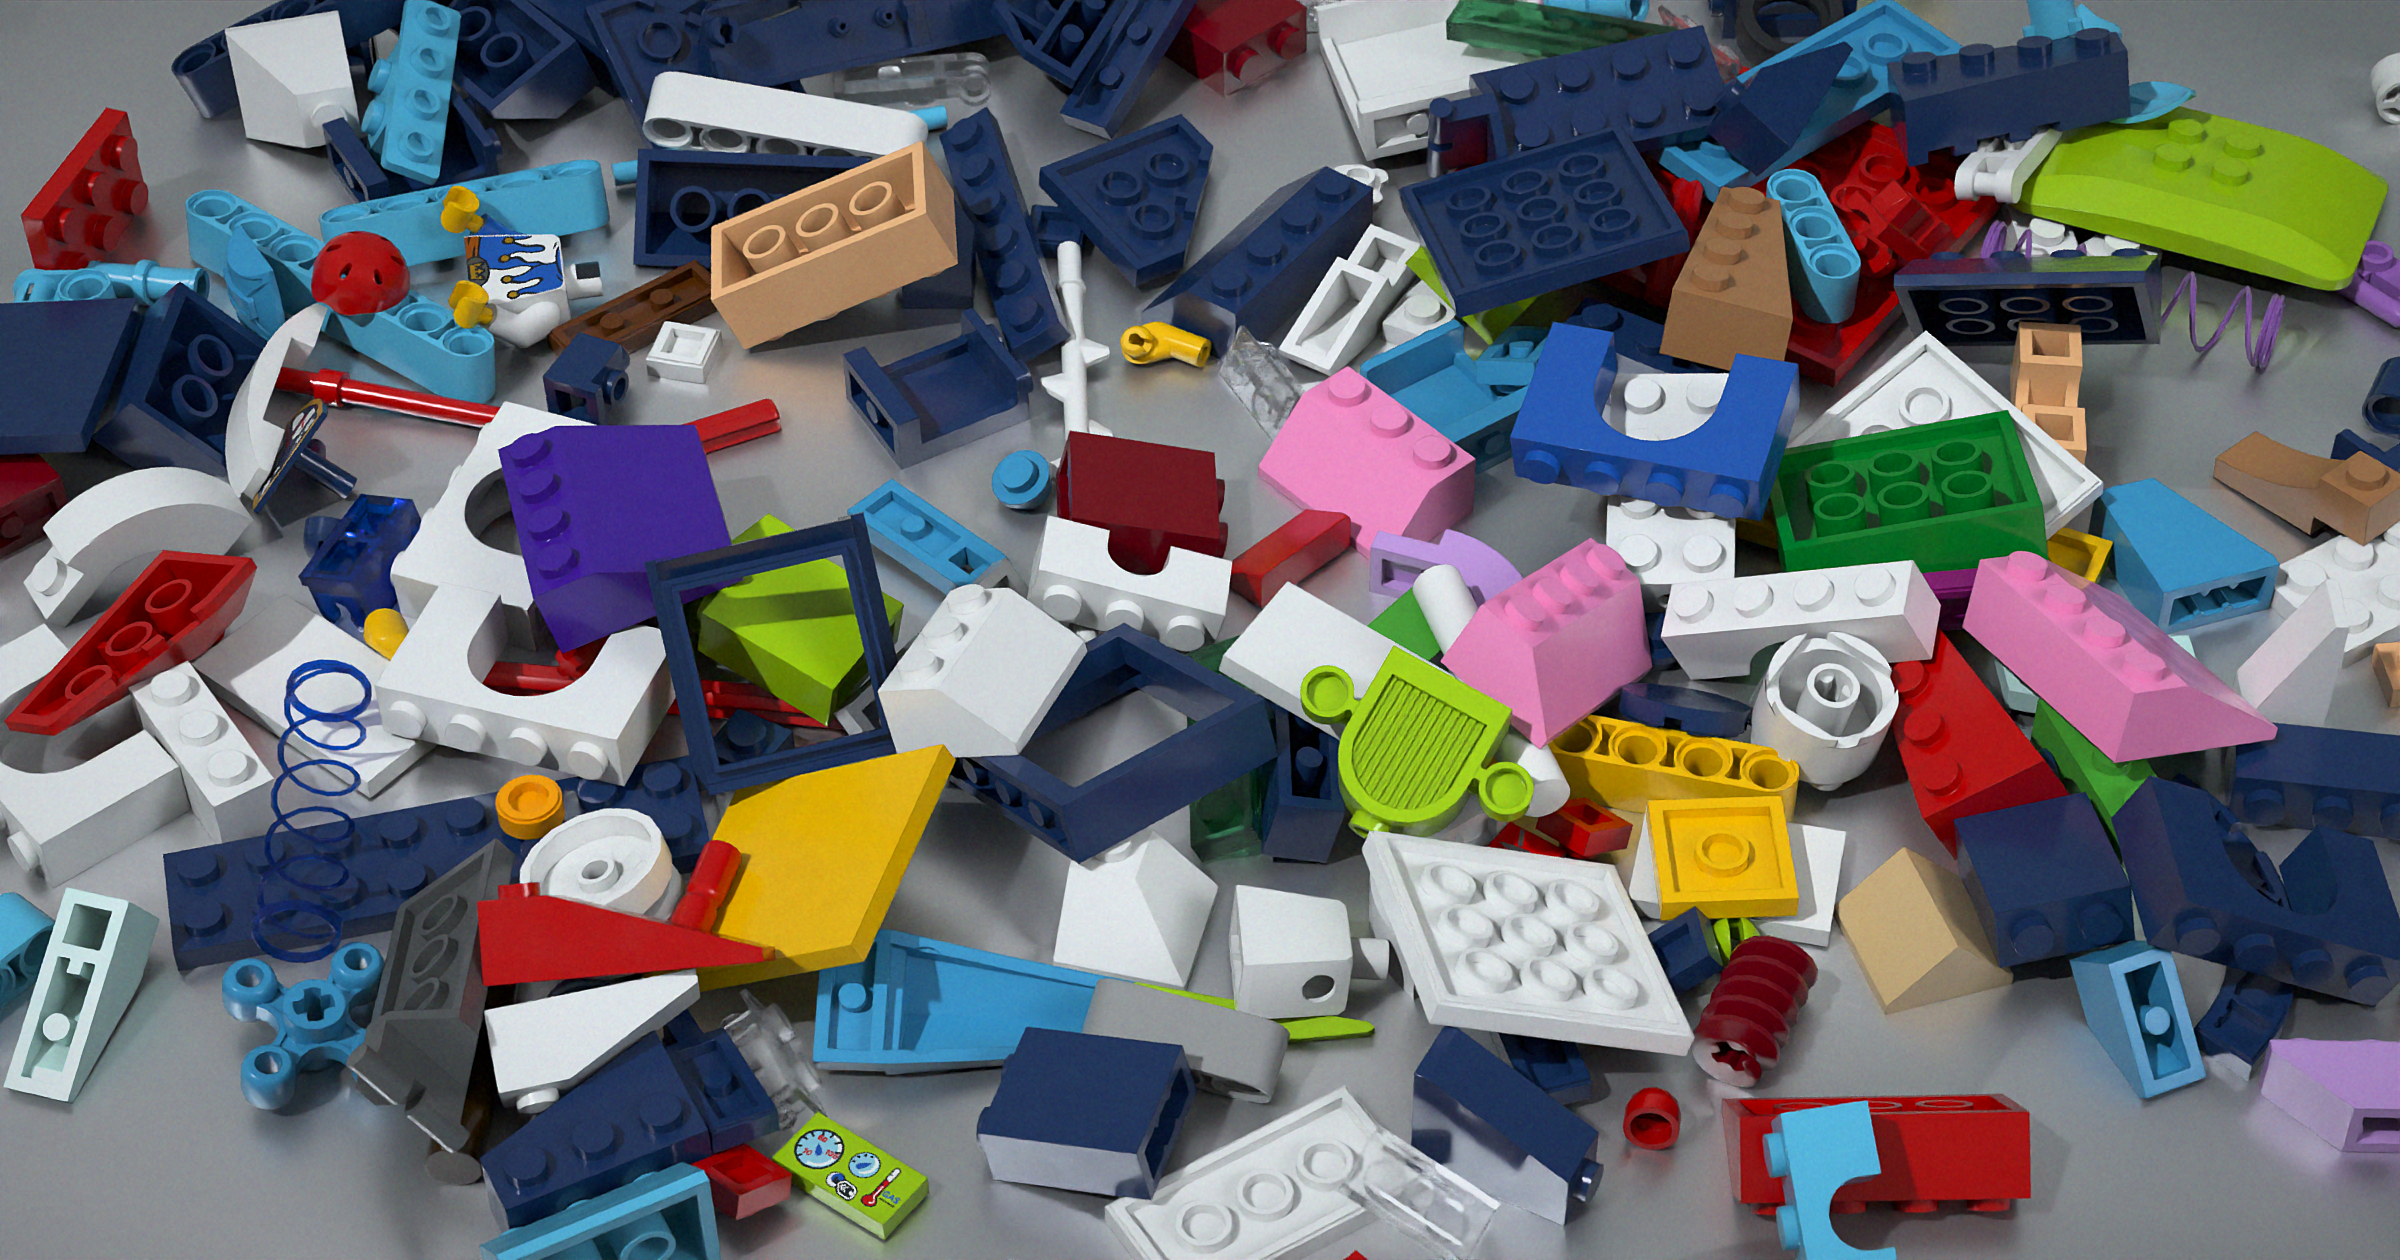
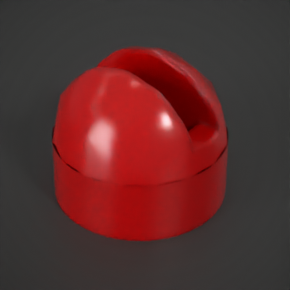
M1658 1087L1643 1088L1632 1095L1626 1105L1623 1120V1132L1632 1144L1647 1150H1661L1671 1146L1678 1139L1681 1112L1676 1098L1668 1091Z

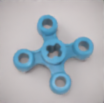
M351 942L343 945L336 951L331 960L330 974L326 981L308 979L296 983L290 989L277 980L272 967L262 960L245 958L236 961L228 967L222 979V1003L227 1013L235 1020L244 1023H254L261 1020L268 1022L275 1028L278 1034L271 1044H264L251 1050L241 1064V1091L251 1105L263 1110H273L284 1106L291 1100L296 1091L297 1076L301 1069L321 1070L332 1066L337 1061L342 1062L346 1066L350 1054L364 1043L367 1029L360 1028L350 1017V1013L355 1006L371 1003L377 998L385 961L380 951L373 945L365 942ZM350 1069V1072L356 1082L358 1075Z

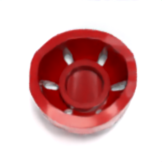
M349 231L330 239L319 251L314 261L311 278L312 296L317 302L328 305L338 314L350 316L388 310L400 303L410 289V272L402 253L390 240L376 233Z

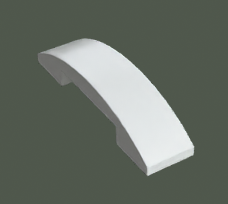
M315 303L301 310L275 332L244 380L233 402L226 430V466L230 486L246 508L249 507L270 474L285 432L284 429L263 420L281 366L300 370L315 346L328 309L321 304Z

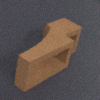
M2255 431L2215 458L2214 478L2309 535L2327 524L2364 546L2400 521V473L2362 451H2358L2347 460L2328 459L2292 449Z

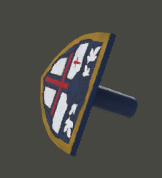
M321 398L314 399L305 405L284 428L285 432L271 472L254 497L253 511L257 514L262 510L291 467H294L343 499L354 488L357 478L327 460L324 443L318 439H311L328 416V406Z

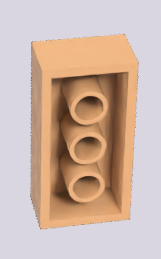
M923 141L904 147L711 227V301L745 350L765 341H775L786 333L815 321L830 319L840 311L867 300L882 298L893 290L924 277L939 275L947 268L958 264L954 192Z

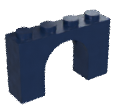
M2149 775L2111 818L2148 945L2373 1007L2400 982V917L2373 840L2317 825L2278 866L2293 910L2290 911L2260 894L2234 867L2224 849L2206 791Z

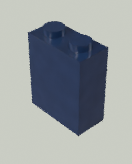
M2086 792L1953 819L1959 874L1970 895L2000 968L2135 940L2131 885Z
M1026 1026L1015 1053L1009 1054L1004 1061L1001 1083L990 1107H985L982 1110L977 1123V1143L984 1150L993 1178L995 1180L1152 1201L1197 1093L1183 1045Z

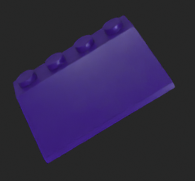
M696 425L554 426L539 433L523 435L512 444L498 449L532 597L562 654L657 615L645 568V561L667 556L675 558L733 544ZM740 577L679 591L682 605L744 579Z

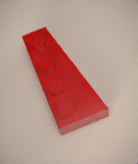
M1938 626L1932 659L1888 663L1892 669L1890 678L1895 692L1898 690L1899 702L1891 721V727L1922 819L1954 860L1958 858L1953 819L2070 795L2043 757Z

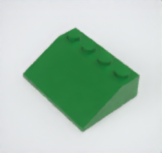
M2008 410L1786 448L1768 499L1782 573L1913 560L1921 573L1978 568L1980 559L2005 557L2016 551L2031 552L2049 561L2043 504Z

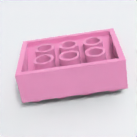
M2016 551L2005 557L1980 559L1962 627L2114 763L2275 739L2278 727L2121 595L2031 552Z

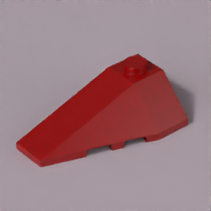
M540 882L497 886L498 899L477 901L484 986L776 961L774 946L569 896H541Z

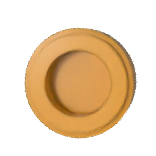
M524 775L512 779L499 790L495 799L500 827L505 833L517 839L533 840L542 838L552 829L560 826L564 820L565 807L562 791L555 781L545 776Z

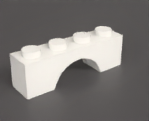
M1913 560L1677 583L1671 586L1661 638L1691 680L1750 675L1753 657L1761 649L1775 643L1788 641L1795 636L1806 633V639L1826 638L1828 631L1846 633L1867 642L1880 652L1888 663L1932 659L1941 604Z

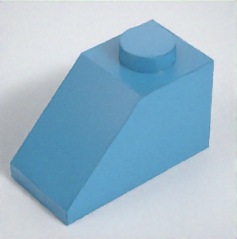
M2133 940L2118 943L2069 960L2088 1027L2139 1098L2147 1099L2207 1077L2171 951L2148 945L2147 941Z

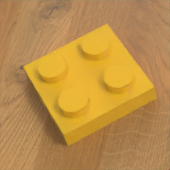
M1782 796L1648 800L1646 822L1660 920H1673L1694 906L1708 919L1797 916L1799 894Z

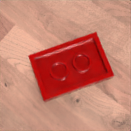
M106 107L21 214L35 269L79 270L87 268L92 260L102 262L106 255L116 248L120 237L135 217L144 211L148 202V187L143 181L137 155L138 145L135 138H133L127 112Z

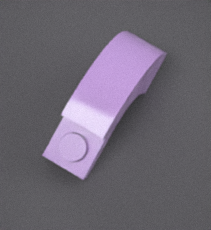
M1447 528L1439 545L1378 530L1370 547L1369 591L1398 599L1413 586L1421 573L1431 567L1443 564L1452 565L1460 571L1478 608L1489 599L1523 579L1513 564L1492 547L1466 534Z

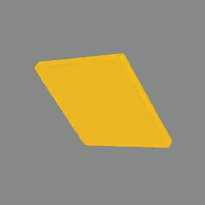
M944 744L784 778L735 791L711 841L721 840L736 847L741 853L742 862L723 905L717 910V918L711 931L774 946L776 961L695 968L699 992L865 962L956 761ZM694 968L645 972L642 979Z

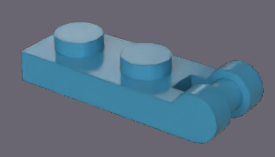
M892 478L847 510V515L864 513L871 544L945 593L946 596L951 590L971 584L994 562L1007 558L1001 551ZM969 565L974 571L968 574L961 568Z

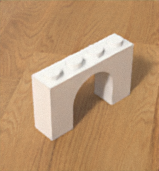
M505 401L492 422H488L482 427L478 435L477 444L464 464L458 465L452 472L448 488L436 506L429 508L424 514L420 530L406 551H401L392 564L390 581L395 588L401 615L418 619L441 582L501 594L509 639L507 644L537 652L550 630L532 597L523 557L491 548L478 540L483 530L494 519L512 510L498 449L512 444L523 435L539 433L554 426L595 424Z
M441 582L374 685L384 732L408 739H418L454 747L465 752H476L511 760L527 766H537L577 775L588 780H599L625 786L676 697L660 629L634 624L612 633L590 669L581 678L565 688L537 696L506 695L491 690L482 684L509 641L501 594Z
M44 623L0 647V831L8 837L9 848L19 865L26 872L35 868L54 889L189 812L191 806L180 766L146 730L137 733L95 758L65 771L46 774L27 773L4 764L13 749L33 734L10 731L4 720L70 651Z

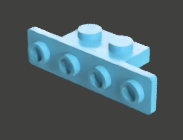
M406 0L403 8L399 41L387 60L379 58L371 71L368 90L375 92L374 100L370 102L365 112L361 130L368 134L367 151L374 161L381 163L383 168L428 185H433L440 173L461 15L458 11L429 0Z

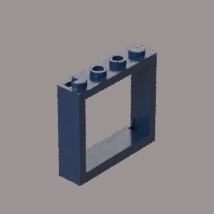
M1122 623L1085 643L1087 648L1086 655L1027 744L1134 687L1141 689L1192 718L1197 723L1075 788L1020 754L1011 756L954 757L956 761L948 780L1077 864H1080L1276 758L1278 752L1269 720L1275 717L1269 704L1259 694L1246 690L1230 681L1226 676L1217 674L1195 662L1190 656L1183 655L1162 644L1155 637H1150L1130 625Z

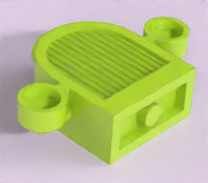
M1394 645L1363 698L1359 701L1354 699L1355 690L1351 677L1339 667L1332 665L1319 666L1312 669L1304 677L1300 687V701L1304 713L1312 721L1319 724L1332 725L1341 723L1346 726L1342 733L1338 750V783L1343 801L1353 815L1348 826L1362 838L1366 839L1369 831H1381L1423 838L1431 836L1446 828L1458 817L1471 795L1477 797L1482 810L1489 817L1497 821H1514L1522 817L1530 808L1534 786L1530 774L1522 766L1513 762H1499L1487 769L1510 729L1512 709Z

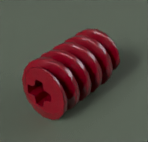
M1753 936L1741 941L1732 951L1729 964L1723 969L1720 982L1711 993L1710 1003L1704 1008L1700 1023L1693 1030L1695 1038L1690 1049L1698 1065L1717 1080L1733 1086L1752 1087L1758 1083L1762 1072L1771 1070L1778 1063L1780 1050L1789 1040L1790 1029L1799 1019V1010L1806 1004L1809 989L1817 981L1818 968L1813 958L1801 947L1788 940L1773 936Z

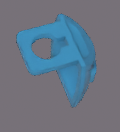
M241 225L235 228L227 246V268L223 270L230 302L237 312L240 323L268 342L275 332L290 318H285L273 269Z

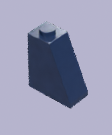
M1444 1025L1414 1072L1410 1161L1562 1226L1566 1225L1579 1202L1588 1205L1592 1201L1604 1171V1165L1596 1162L1599 1132L1457 1027Z

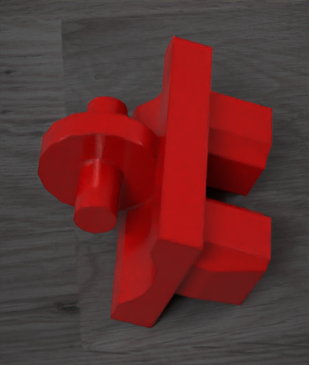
M1893 178L1871 201L1856 190L1844 203L1851 211L1870 224V229L1863 231L1852 241L1860 257L1859 275L1865 279L1874 280L1885 276L1895 268L1899 255L1908 262H1911L1913 259H1930L1932 254L1929 251L1951 229L1930 206L1923 201L1919 202L1904 186Z

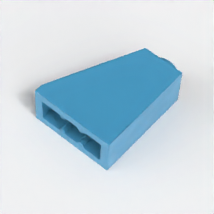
M2148 478L2103 489V494L2094 501L2088 534L2113 541L2110 560L2107 564L2108 568L2133 606L2166 634L2269 609L2280 566L2276 558L2156 479Z

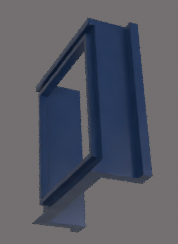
M863 512L839 517L838 521L675 558L667 556L644 562L699 792L708 790L709 796L897 753L877 691L896 667L898 660ZM842 555L882 728L720 765L679 591Z

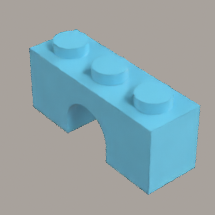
M1868 1101L1780 1113L1771 1122L1773 1133L1763 1135V1149L1770 1178L1781 1177L1786 1206L1776 1208L1777 1228L1783 1250H1794L1796 1260H1897L1895 1247L1863 1251L1848 1246L1836 1235L1829 1219L1830 1202L1833 1194L1839 1187L1871 1181L1881 1174Z

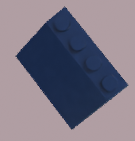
M2064 249L2052 252L2050 257H2026L2023 253L2017 251H1997L1990 254V258H1966L1964 255L1956 252H1937L1930 255V259H1913L1894 275V289L1914 338L1916 339L1923 332L1927 331L1945 347L2015 346L2019 321L2081 325L2082 345L2160 344L2162 306L2161 267L2158 255H2148L2146 251L2140 249H2118L2113 251L2111 256H2087L2082 251Z

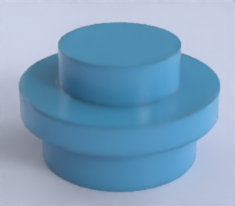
M1021 450L1005 457L996 467L992 477L993 492L999 501L1009 508L1018 510L1037 508L1046 501L1051 493V467L1045 458L1035 451Z

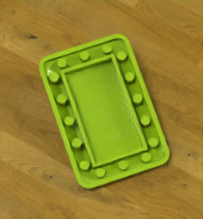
M2178 106L2161 116L2137 123L2117 124L2105 121L2062 131V136L2054 148L2023 183L2019 201L2009 204L2018 211L2299 285L2332 291L2346 288L2351 284L2365 245L2371 237L2385 203L2388 183L2383 177L2368 168L2308 139Z

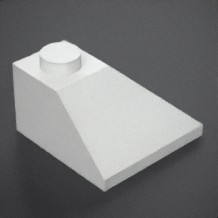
M338 10L225 29L247 138L303 148L326 145L322 124L340 117H344L359 139L362 138Z
M1149 828L1135 833L1080 864L1071 860L1053 965L1187 991L1219 896V886L1157 832Z

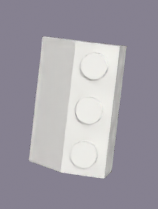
M969 584L951 590L877 691L897 754L944 744L953 757L1019 755L1086 655L1087 648L1084 640L1011 588L984 589L981 585Z

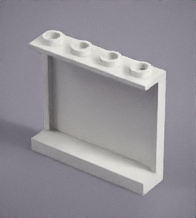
M1344 0L1315 7L1322 57L1367 161L1426 148L1429 138L1430 103L1436 98H1446L1449 101L1471 97L1469 90L1471 74L1565 54L1538 0Z

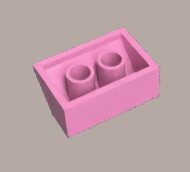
M1346 366L1303 393L1258 465V476L1303 510L1311 509L1347 514L1351 518L1350 546L1370 560V547L1378 530L1429 542L1443 533L1446 528L1449 529L1473 513L1476 458L1351 367Z

